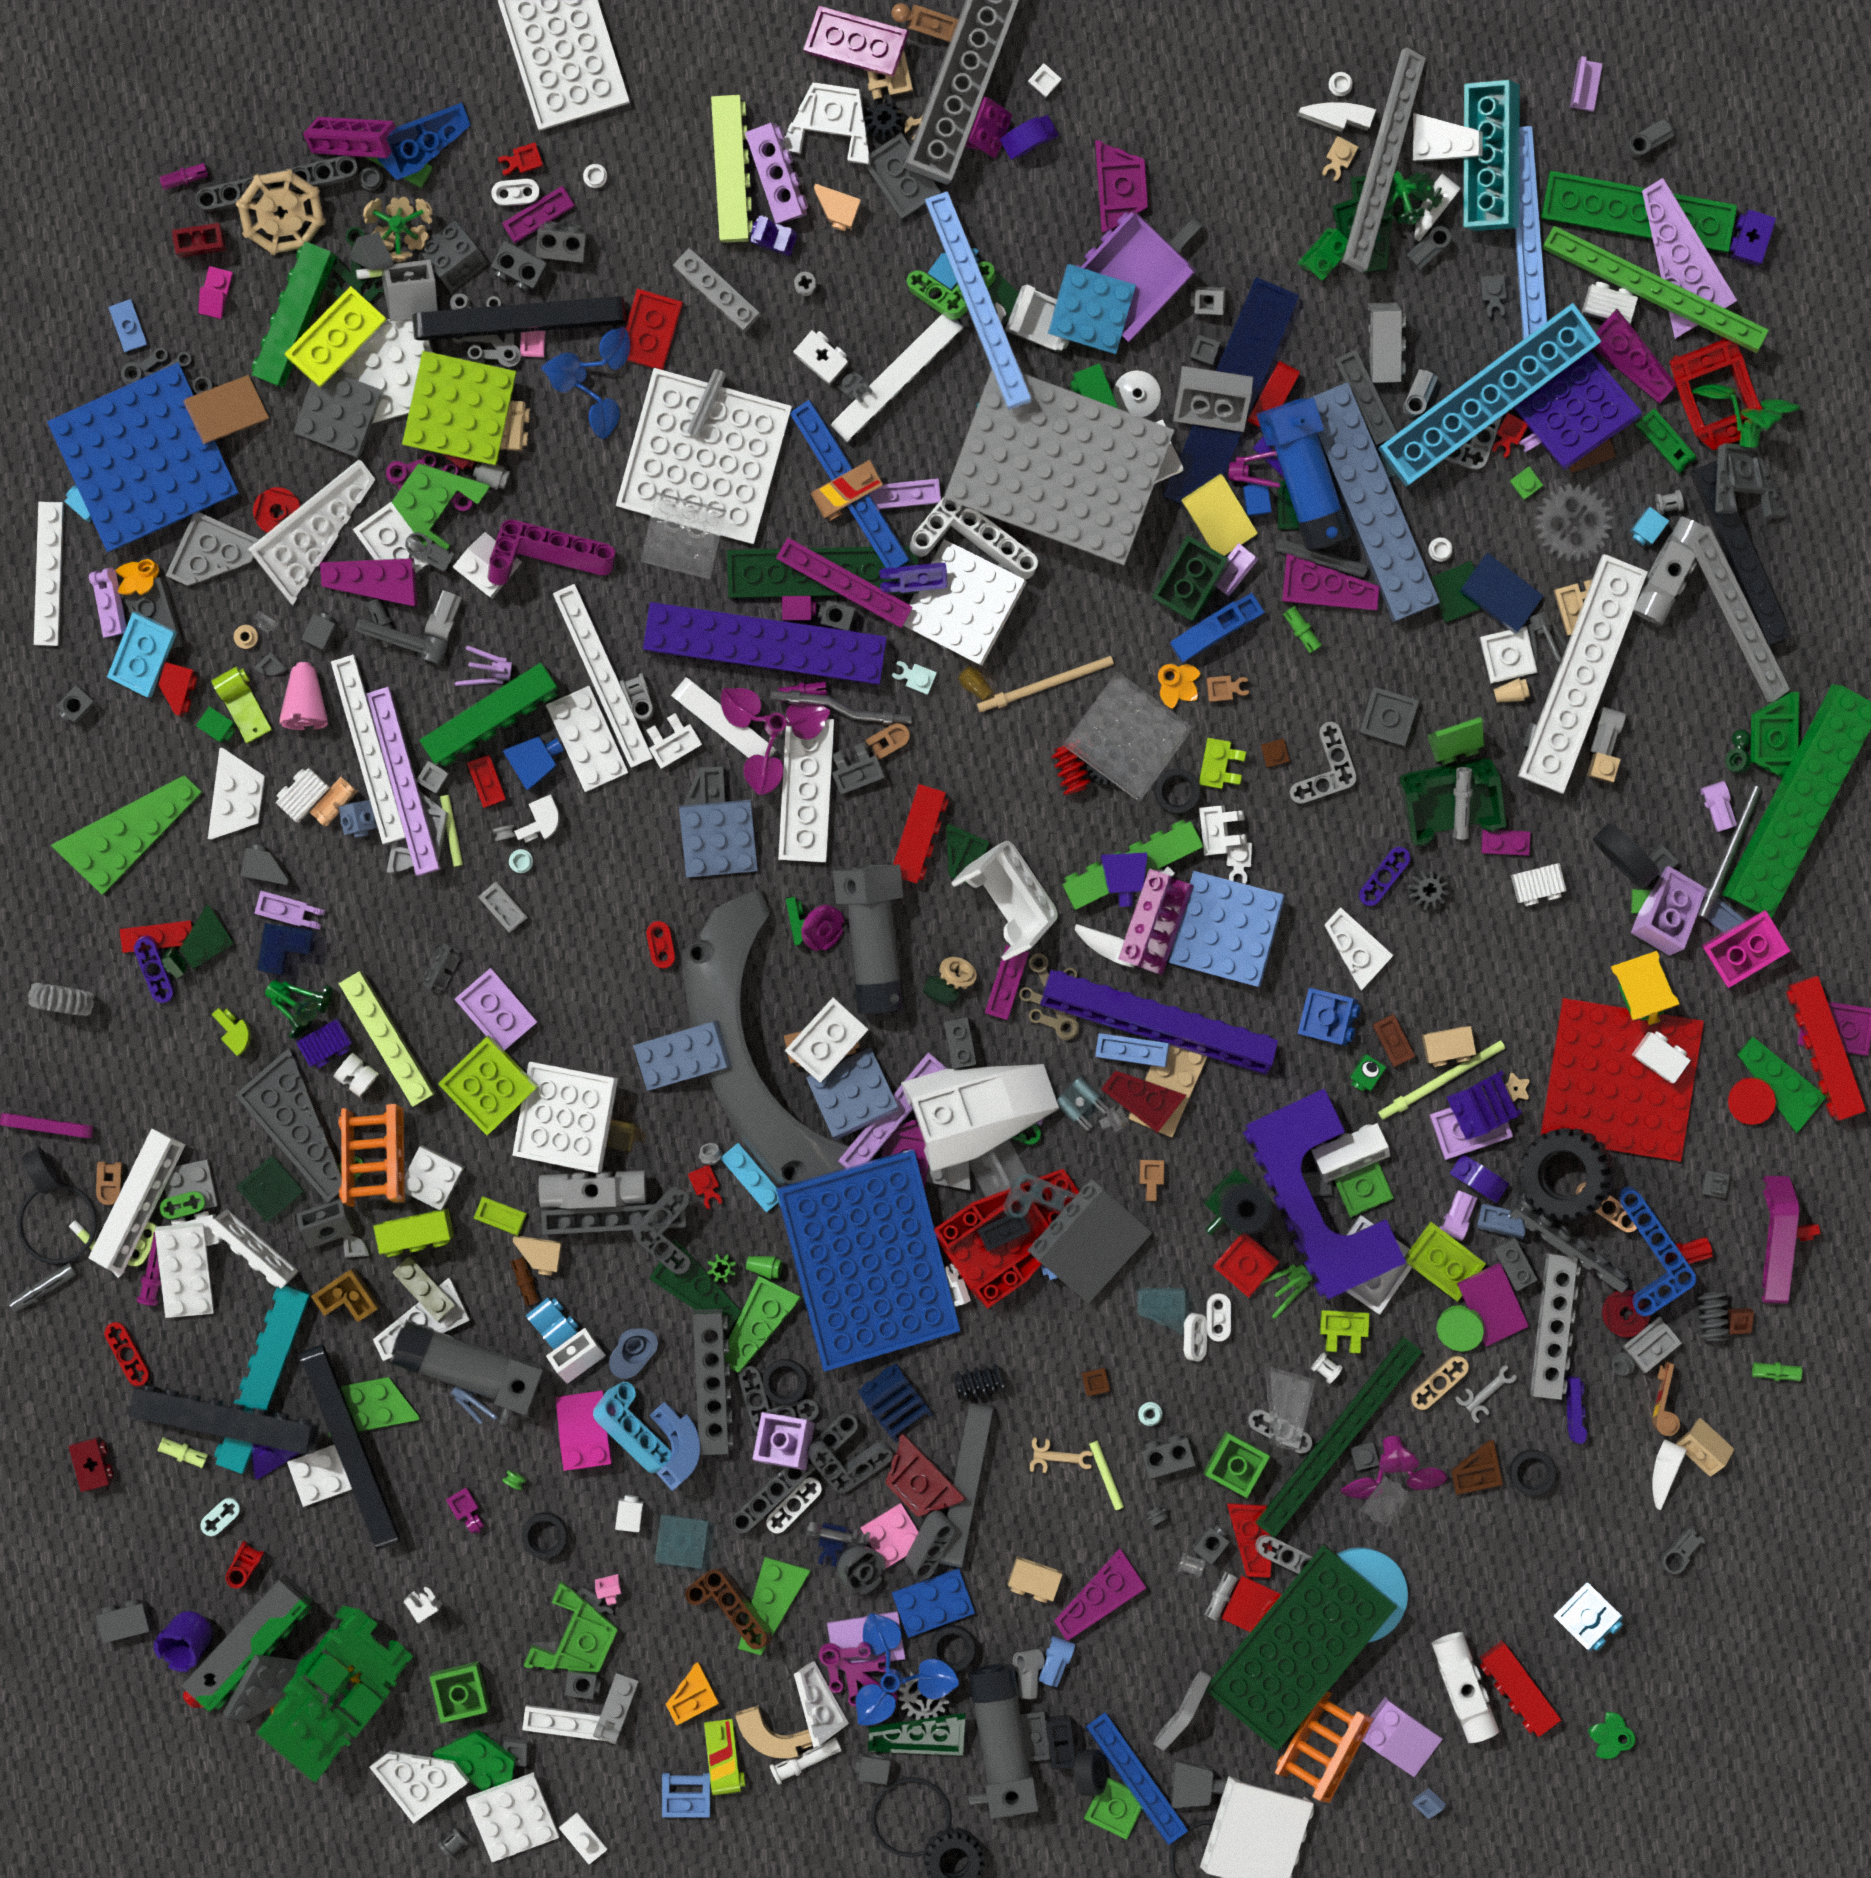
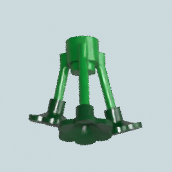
M274 980L267 986L265 996L271 999V1004L276 1006L289 1019L288 1022L293 1026V1029L288 1036L296 1039L313 1022L317 1015L316 1010L320 1013H325L331 1000L333 987L326 985L322 993L317 991L310 992L293 986L286 981L280 983ZM289 990L309 996L311 999L306 998L302 1003H296L289 998ZM287 1002L293 1006L295 1015L292 1016L282 1004Z

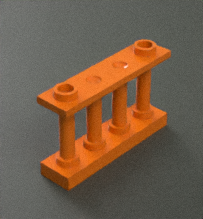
M397 1104L386 1105V1112L383 1115L354 1117V1112L346 1108L341 1109L338 1123L341 1130L342 1186L339 1188V1197L342 1203L354 1207L355 1197L386 1195L388 1200L395 1203L405 1202L404 1108ZM379 1124L387 1126V1135L384 1138L354 1140V1127ZM384 1147L387 1150V1159L383 1162L355 1164L354 1150ZM379 1171L387 1173L385 1185L355 1187V1173Z
M1329 1691L1325 1693L1301 1722L1285 1754L1279 1758L1275 1771L1277 1775L1288 1777L1290 1772L1315 1787L1313 1797L1330 1803L1374 1719L1358 1711L1355 1715H1351L1328 1701L1332 1694ZM1323 1710L1328 1711L1348 1724L1349 1728L1344 1736L1341 1737L1317 1722ZM1312 1730L1337 1745L1338 1749L1333 1757H1328L1306 1743ZM1301 1751L1326 1766L1327 1770L1322 1778L1315 1777L1295 1764Z

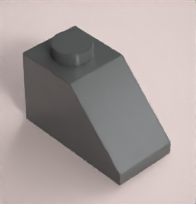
M253 844L252 849H245L240 876L290 885V878L273 853L266 852L267 847Z

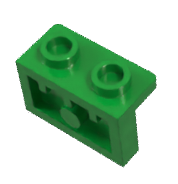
M1327 228L1297 264L1303 270L1311 271L1319 280H1324L1344 257L1348 239L1337 229Z

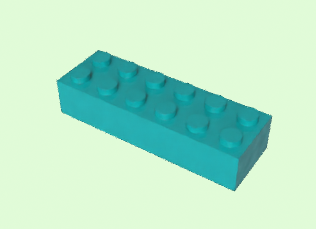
M1511 80L1464 84V127L1483 132L1482 156L1464 158V227L1473 231L1519 228L1520 85Z

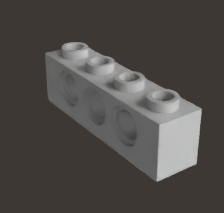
M690 248L673 264L674 269L743 333L760 317V313Z

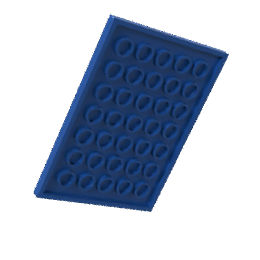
M913 1149L775 1189L824 1372L960 1331Z

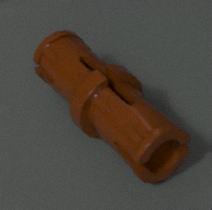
M525 1257L510 1261L517 1279L515 1283L522 1292L525 1305L529 1306L540 1302L533 1282L535 1279L528 1270Z

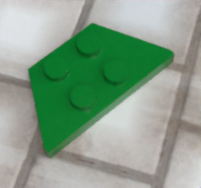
M1790 692L1751 714V762L1780 778H1783L1798 750L1799 692Z
M480 1730L473 1731L466 1737L455 1739L444 1747L440 1746L432 1754L438 1759L455 1761L469 1778V1782L482 1791L514 1780L513 1771L515 1769L516 1757Z

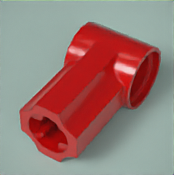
M1707 1237L1684 1244H1675L1688 1264L1713 1257L1711 1245ZM1674 1252L1667 1253L1665 1256V1262L1668 1263L1676 1259V1253Z

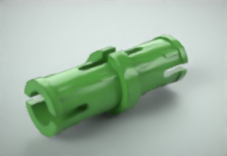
M1296 606L1283 613V616H1285L1294 630L1293 634L1300 638L1309 653L1322 645L1310 629V623H1306Z
M1753 1362L1752 1377L1771 1378L1774 1381H1779L1780 1379L1801 1381L1802 1366L1781 1365L1780 1362H1775L1774 1364Z

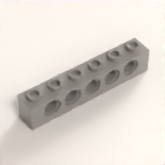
M1546 1253L1530 1395L1534 1397L1562 1400V1394H1566L1567 1380H1564L1565 1370L1568 1371L1570 1365L1567 1347L1572 1345L1573 1334L1569 1333L1570 1323H1574L1575 1309H1572V1304L1578 1295V1286L1575 1285V1278L1580 1275L1581 1263L1577 1262L1578 1257L1576 1256L1572 1259L1567 1255ZM1559 1273L1567 1275V1281L1563 1285L1556 1283V1277ZM1562 1296L1564 1298L1563 1307L1555 1309L1553 1306L1554 1299ZM1555 1320H1560L1562 1323L1560 1331L1552 1332L1550 1328L1551 1323ZM1551 1344H1558L1559 1352L1555 1356H1549L1548 1347ZM1554 1367L1556 1369V1376L1551 1380L1546 1379V1370Z

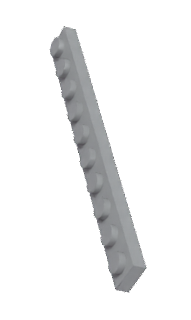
M1409 48L1401 50L1343 258V263L1361 272L1366 271L1369 265L1426 59Z

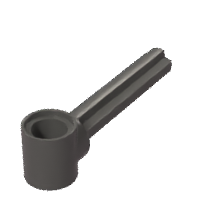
M361 618L357 620L355 625V631L418 652L421 659L442 665L449 644L447 641L431 636L422 639Z

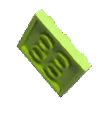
M490 1035L482 1040L438 1083L486 1135H489L538 1088L533 1080Z

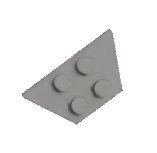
M419 791L439 860L448 813ZM406 838L393 842L387 872L393 874L413 868Z

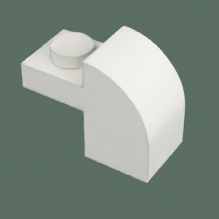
M552 795L529 804L536 822L514 831L518 840L524 839L525 843L538 838L537 833L540 831L546 840L555 833L559 826L560 814Z

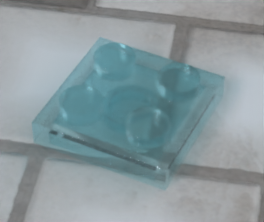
M661 1514L655 1563L702 1569L709 1520Z

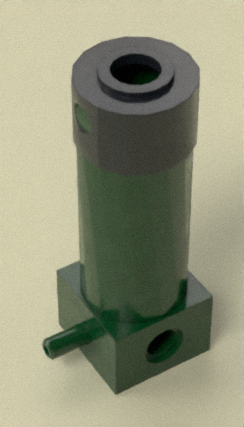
M1233 1167L1202 1202L1217 1215L1205 1231L1212 1236L1225 1222L1239 1236L1242 1233L1256 1232L1267 1223L1270 1217V1202L1272 1200L1267 1197L1263 1190L1256 1187Z

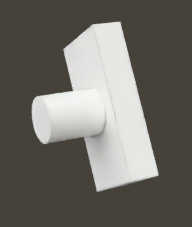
M578 1812L559 1826L562 1833L588 1864H591L608 1850V1847Z

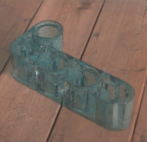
M1025 1174L1018 1176L1014 1180L1004 1203V1212L1010 1218L1023 1217L1027 1214L1033 1201L1061 1213L1065 1209L1064 1200L1067 1197L1073 1200L1077 1194L1033 1175ZM1022 1179H1027L1030 1182L1031 1187L1028 1192H1024L1020 1188ZM1045 1188L1050 1189L1052 1192L1050 1201H1045L1042 1197V1191ZM1014 1201H1018L1021 1204L1022 1209L1019 1214H1015L1011 1210V1204Z

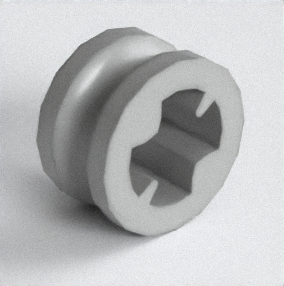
M514 825L493 829V833L497 834L495 841L516 837V834L512 831Z

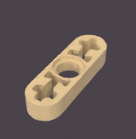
M1461 1356L1449 1358L1412 1392V1404L1420 1410L1429 1408L1468 1372L1467 1361ZM1454 1361L1457 1363L1462 1361L1461 1368L1463 1370L1460 1373L1454 1371L1451 1374L1454 1379L1451 1381L1448 1375L1442 1371L1446 1368L1450 1372L1453 1369L1452 1363ZM1437 1376H1443L1446 1379V1385L1442 1389H1436L1433 1386V1380ZM1428 1384L1430 1389L1437 1393V1395L1433 1397L1430 1393L1426 1397V1404L1422 1402L1417 1404L1418 1397L1416 1395L1418 1393L1424 1395L1428 1391L1425 1388Z

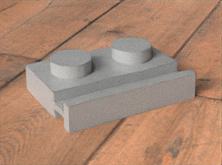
M1659 1316L1622 1347L1633 1358L1641 1371L1647 1373L1682 1343Z

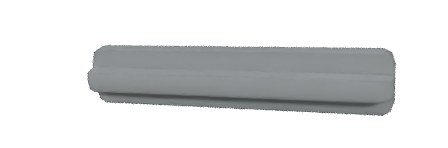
M719 369L713 371L690 423L688 433L692 436H700L724 382L726 373Z

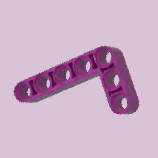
M510 519L504 521L501 525L490 556L487 578L494 585H504L507 583L517 554L598 575H608L613 570L615 549L606 543Z
M1764 1176L1763 1182H1766V1188L1763 1190L1770 1218L1762 1288H1764L1762 1302L1788 1303L1799 1204L1789 1176Z

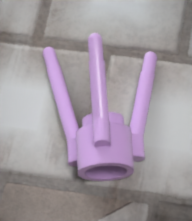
M466 646V650L496 661L492 665L472 662L468 664L469 667L491 671V676L495 678L457 681L455 686L503 684V680H510L512 662H506L507 658L497 657L482 650Z

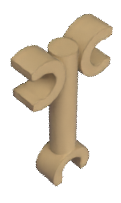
M1037 1438L1032 1440L1034 1455L1029 1466L1031 1472L1034 1471L1036 1463H1041L1043 1465V1473H1046L1048 1466L1045 1460L1078 1463L1084 1469L1091 1468V1464H1085L1082 1461L1084 1456H1092L1093 1453L1091 1451L1085 1450L1080 1454L1047 1451L1050 1447L1049 1439L1045 1440V1446L1042 1448L1036 1445Z

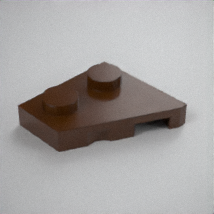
M1493 1439L1485 1442L1450 1470L1456 1495L1503 1485Z

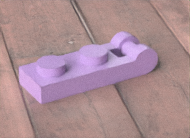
M110 567L103 569L102 572H91L89 574V581L94 587L103 638L124 634L127 627L121 596L117 591L119 585L116 571Z

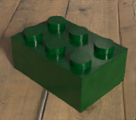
M1187 535L1153 593L1152 598L1196 623L1230 565L1231 560Z

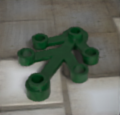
M351 227L346 232V240L351 245V250L355 244L352 241L353 234L365 235L359 227ZM336 257L337 263L332 269L361 295V287L370 278L357 279L356 270H360L361 265L351 260L350 273L340 263L339 258ZM381 278L375 279L373 287L362 296L369 303L379 293L384 292V289L378 290L376 288V283L382 281ZM327 279L325 284L327 291L334 293L340 298L345 291L340 288L337 279ZM331 281H335L337 284L333 290L328 288V284Z

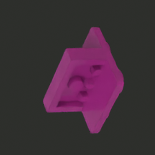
M983 97L964 147L983 151L990 157L996 158L1002 146L1000 138L1006 134L1011 122L1012 113L990 98Z

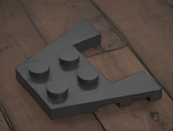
M1729 443L1718 446L1716 513L1732 514L1738 511L1734 491L1760 494L1764 518L1779 519L1786 516L1784 509H1779L1775 500L1778 497L1775 488H1770L1766 476L1769 473L1758 447L1750 448Z

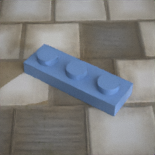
M1099 1033L1095 1057L1167 1067L1170 1044Z

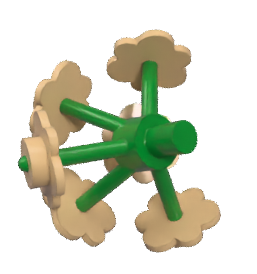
M401 197L400 199L392 198L391 204L386 207V212L392 216L391 218L381 213L382 201L379 198L375 201H370L365 206L363 217L366 224L370 222L375 223L378 217L389 222V226L384 228L377 226L375 232L372 233H380L388 251L393 250L394 243H396V251L389 253L393 262H405L406 258L413 256L408 251H401L400 233L403 231L407 233L404 242L411 251L415 249L422 250L429 239V234L426 233L427 229L424 225H419L417 228L412 227L411 229L406 227V222L420 215L424 222L432 223V209L423 199L415 200L417 212L413 213L414 208L410 205L407 197Z

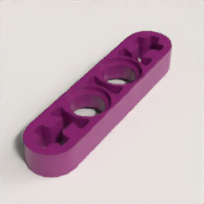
M1 1113L0 1125L83 1138H92L93 1126L86 1124L57 1122V1120L37 1119L32 1116Z

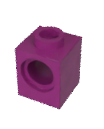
M782 596V621H811V616H816V602H811V596Z

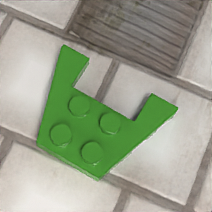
M418 463L392 501V504L414 533H422L434 541L433 544L435 543L448 550L451 544L431 531L440 515L457 491H460L476 504H479L491 486ZM417 536L420 542L424 546H427L425 539L423 537Z
M560 1581L552 1598V1603L574 1611L556 1653L532 1645L525 1659L524 1667L563 1668L570 1671L599 1672L618 1630L617 1626L567 1584Z

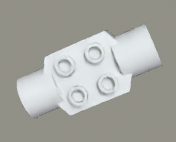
M1463 1632L1452 1633L1433 1641L1432 1646L1437 1657L1440 1672L1468 1743L1480 1742L1498 1734L1497 1723L1490 1704L1487 1703L1489 1702L1485 1688L1478 1684V1680L1481 1677L1477 1666L1472 1662L1473 1658ZM1465 1684H1470L1467 1690L1461 1691Z

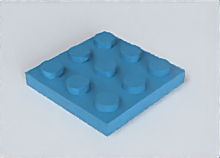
M1067 264L1047 334L1116 354L1136 285Z

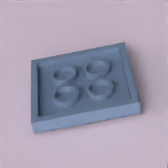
M751 800L679 806L686 878L757 871Z
M871 1047L840 1061L821 1083L812 1075L806 1077L834 1140L899 1111Z

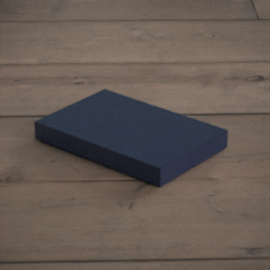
M1488 552L1483 556L1460 589L1462 594L1514 634L1519 632L1543 597L1541 593Z

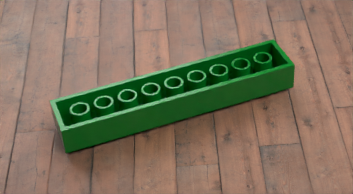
M1832 684L1722 896L1756 914L1766 910L1772 919L1871 729V701L1842 685Z

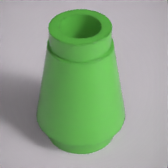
M748 1256L746 1270L772 1280L773 1278L780 1277L782 1260L777 1259V1256Z

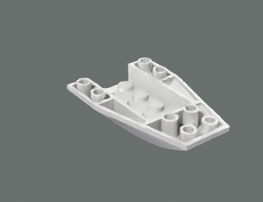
M1044 1064L945 1069L901 1082L908 1105L913 1106L926 1144L924 1152L931 1172L977 1159L1059 1109Z

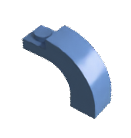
M663 1402L649 1416L663 1430L671 1443L672 1453L670 1460L657 1474L673 1491L695 1469L700 1455V1441L697 1430L689 1416L686 1414L680 1419L676 1415L675 1410L668 1406L666 1402Z

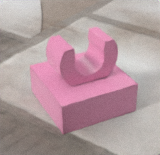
M618 1574L595 1580L597 1598L605 1597L607 1606L616 1604V1595L621 1594Z

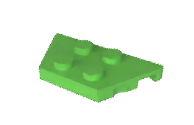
M390 1377L343 1385L341 1387L358 1431L420 1420L419 1414L412 1408Z

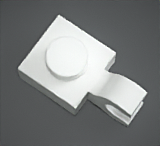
M953 1264L944 1267L954 1306L970 1302L964 1280H958L959 1273Z

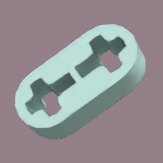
M231 1497L222 1500L202 1519L200 1525L202 1532L208 1536H215L240 1513L241 1506L238 1500ZM225 1503L228 1505L233 1503L235 1505L233 1508L234 1514L229 1512L224 1517L221 1515L226 1509ZM218 1517L220 1521L215 1525L217 1530L215 1531L213 1528L208 1530L206 1528L208 1526L207 1519L213 1521Z

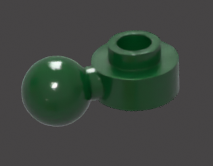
M1739 729L1733 733L1732 743L1735 749L1729 751L1725 759L1726 767L1735 773L1745 772L1751 764L1749 753L1744 751L1751 741V736L1746 730ZM1742 759L1741 764L1738 765V761Z

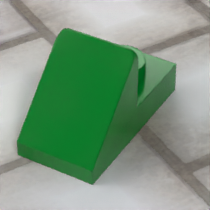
M795 897L787 898L786 904L794 944L800 945L803 941L801 929L804 920L799 918L800 915H803L801 901L796 902Z

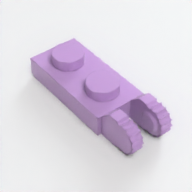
M260 891L254 914L297 926L304 925L320 930L321 924L318 922L303 919L306 911L313 912L316 915H324L325 910L309 906L305 902Z

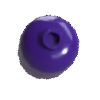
M183 1611L177 1614L154 1641V1651L159 1659L163 1657L169 1663L168 1667L178 1672H187L197 1664L212 1642V1626L200 1613Z

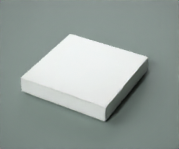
M1527 626L1521 627L1516 634L1508 630L1480 637L1490 684L1537 673Z

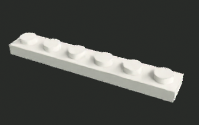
M39 502L34 645L59 646L63 502Z

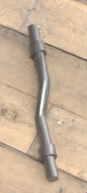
M771 690L770 700L789 701V704L799 705V702L827 705L854 720L882 722V725H892V723L911 725L912 716L893 714V711L884 710L883 713L855 710L830 696L800 693L799 690H790V692Z

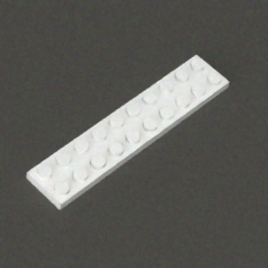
M1606 554L1601 556L1518 777L1558 793H1564L1648 571Z

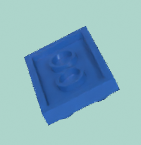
M959 1568L892 1592L908 1638L975 1614Z

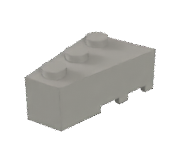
M1397 302L1368 303V310H1370V379L1373 383L1401 382V375H1405V360H1401V351L1406 349L1405 337H1402V328L1406 327V315L1402 313Z

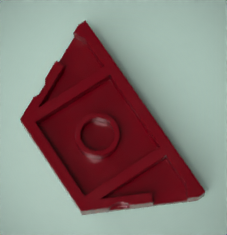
M901 1434L896 1455L894 1454L891 1463L892 1469L888 1473L885 1484L917 1517H922L934 1511L966 1501L967 1498L912 1440L905 1434Z

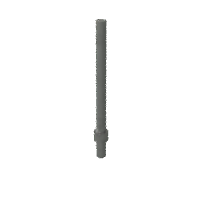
M1753 786L1711 886L1706 889L1703 896L1705 900L1698 916L1707 919L1713 903H1716L1720 893L1718 891L1762 789L1757 786Z

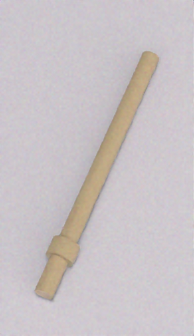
M1108 656L1005 694L1003 692L995 694L994 698L977 703L978 710L983 712L994 707L999 709L1007 706L1008 702L1114 665L1112 657Z

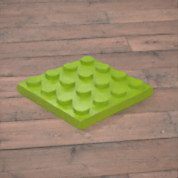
M422 351L402 445L497 466L517 372Z

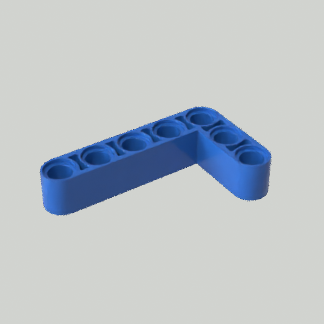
M1625 1187L1618 1195L1619 1202L1667 1271V1273L1639 1290L1632 1298V1304L1636 1312L1642 1316H1649L1695 1285L1696 1276L1640 1193L1633 1187ZM1628 1194L1636 1195V1201L1633 1204L1624 1203V1199ZM1643 1213L1650 1215L1649 1221L1645 1224L1638 1223V1217ZM1655 1233H1662L1663 1239L1659 1243L1651 1242L1652 1236ZM1667 1253H1676V1259L1673 1262H1665ZM1689 1272L1690 1277L1687 1281H1678L1680 1273ZM1662 1285L1670 1286V1291L1666 1295L1658 1294V1289ZM1647 1298L1650 1300L1648 1307H1638L1641 1299Z

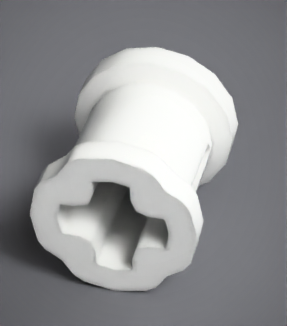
M1324 1352L1311 1367L1313 1371L1317 1370L1326 1377L1329 1384L1333 1382L1343 1368L1341 1365L1337 1366L1330 1361Z

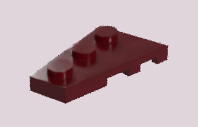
M1116 1070L1101 1088L1102 1091L1157 1133L1187 1096L1186 1094Z

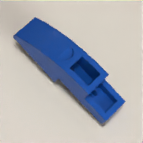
M1250 593L1196 624L1171 641L1170 645L1180 661L1184 663L1220 642L1227 635L1262 616L1265 612L1253 593Z

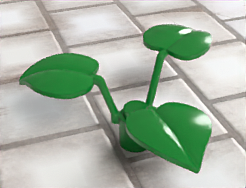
M1708 384L1692 391V394L1697 393L1710 398L1731 399L1738 424L1737 430L1741 431L1739 444L1750 448L1759 446L1762 427L1767 430L1773 423L1782 419L1781 413L1801 409L1800 405L1786 400L1766 399L1761 401V406L1765 407V409L1741 410V414L1750 419L1745 420L1744 424H1742L1735 389L1720 384Z

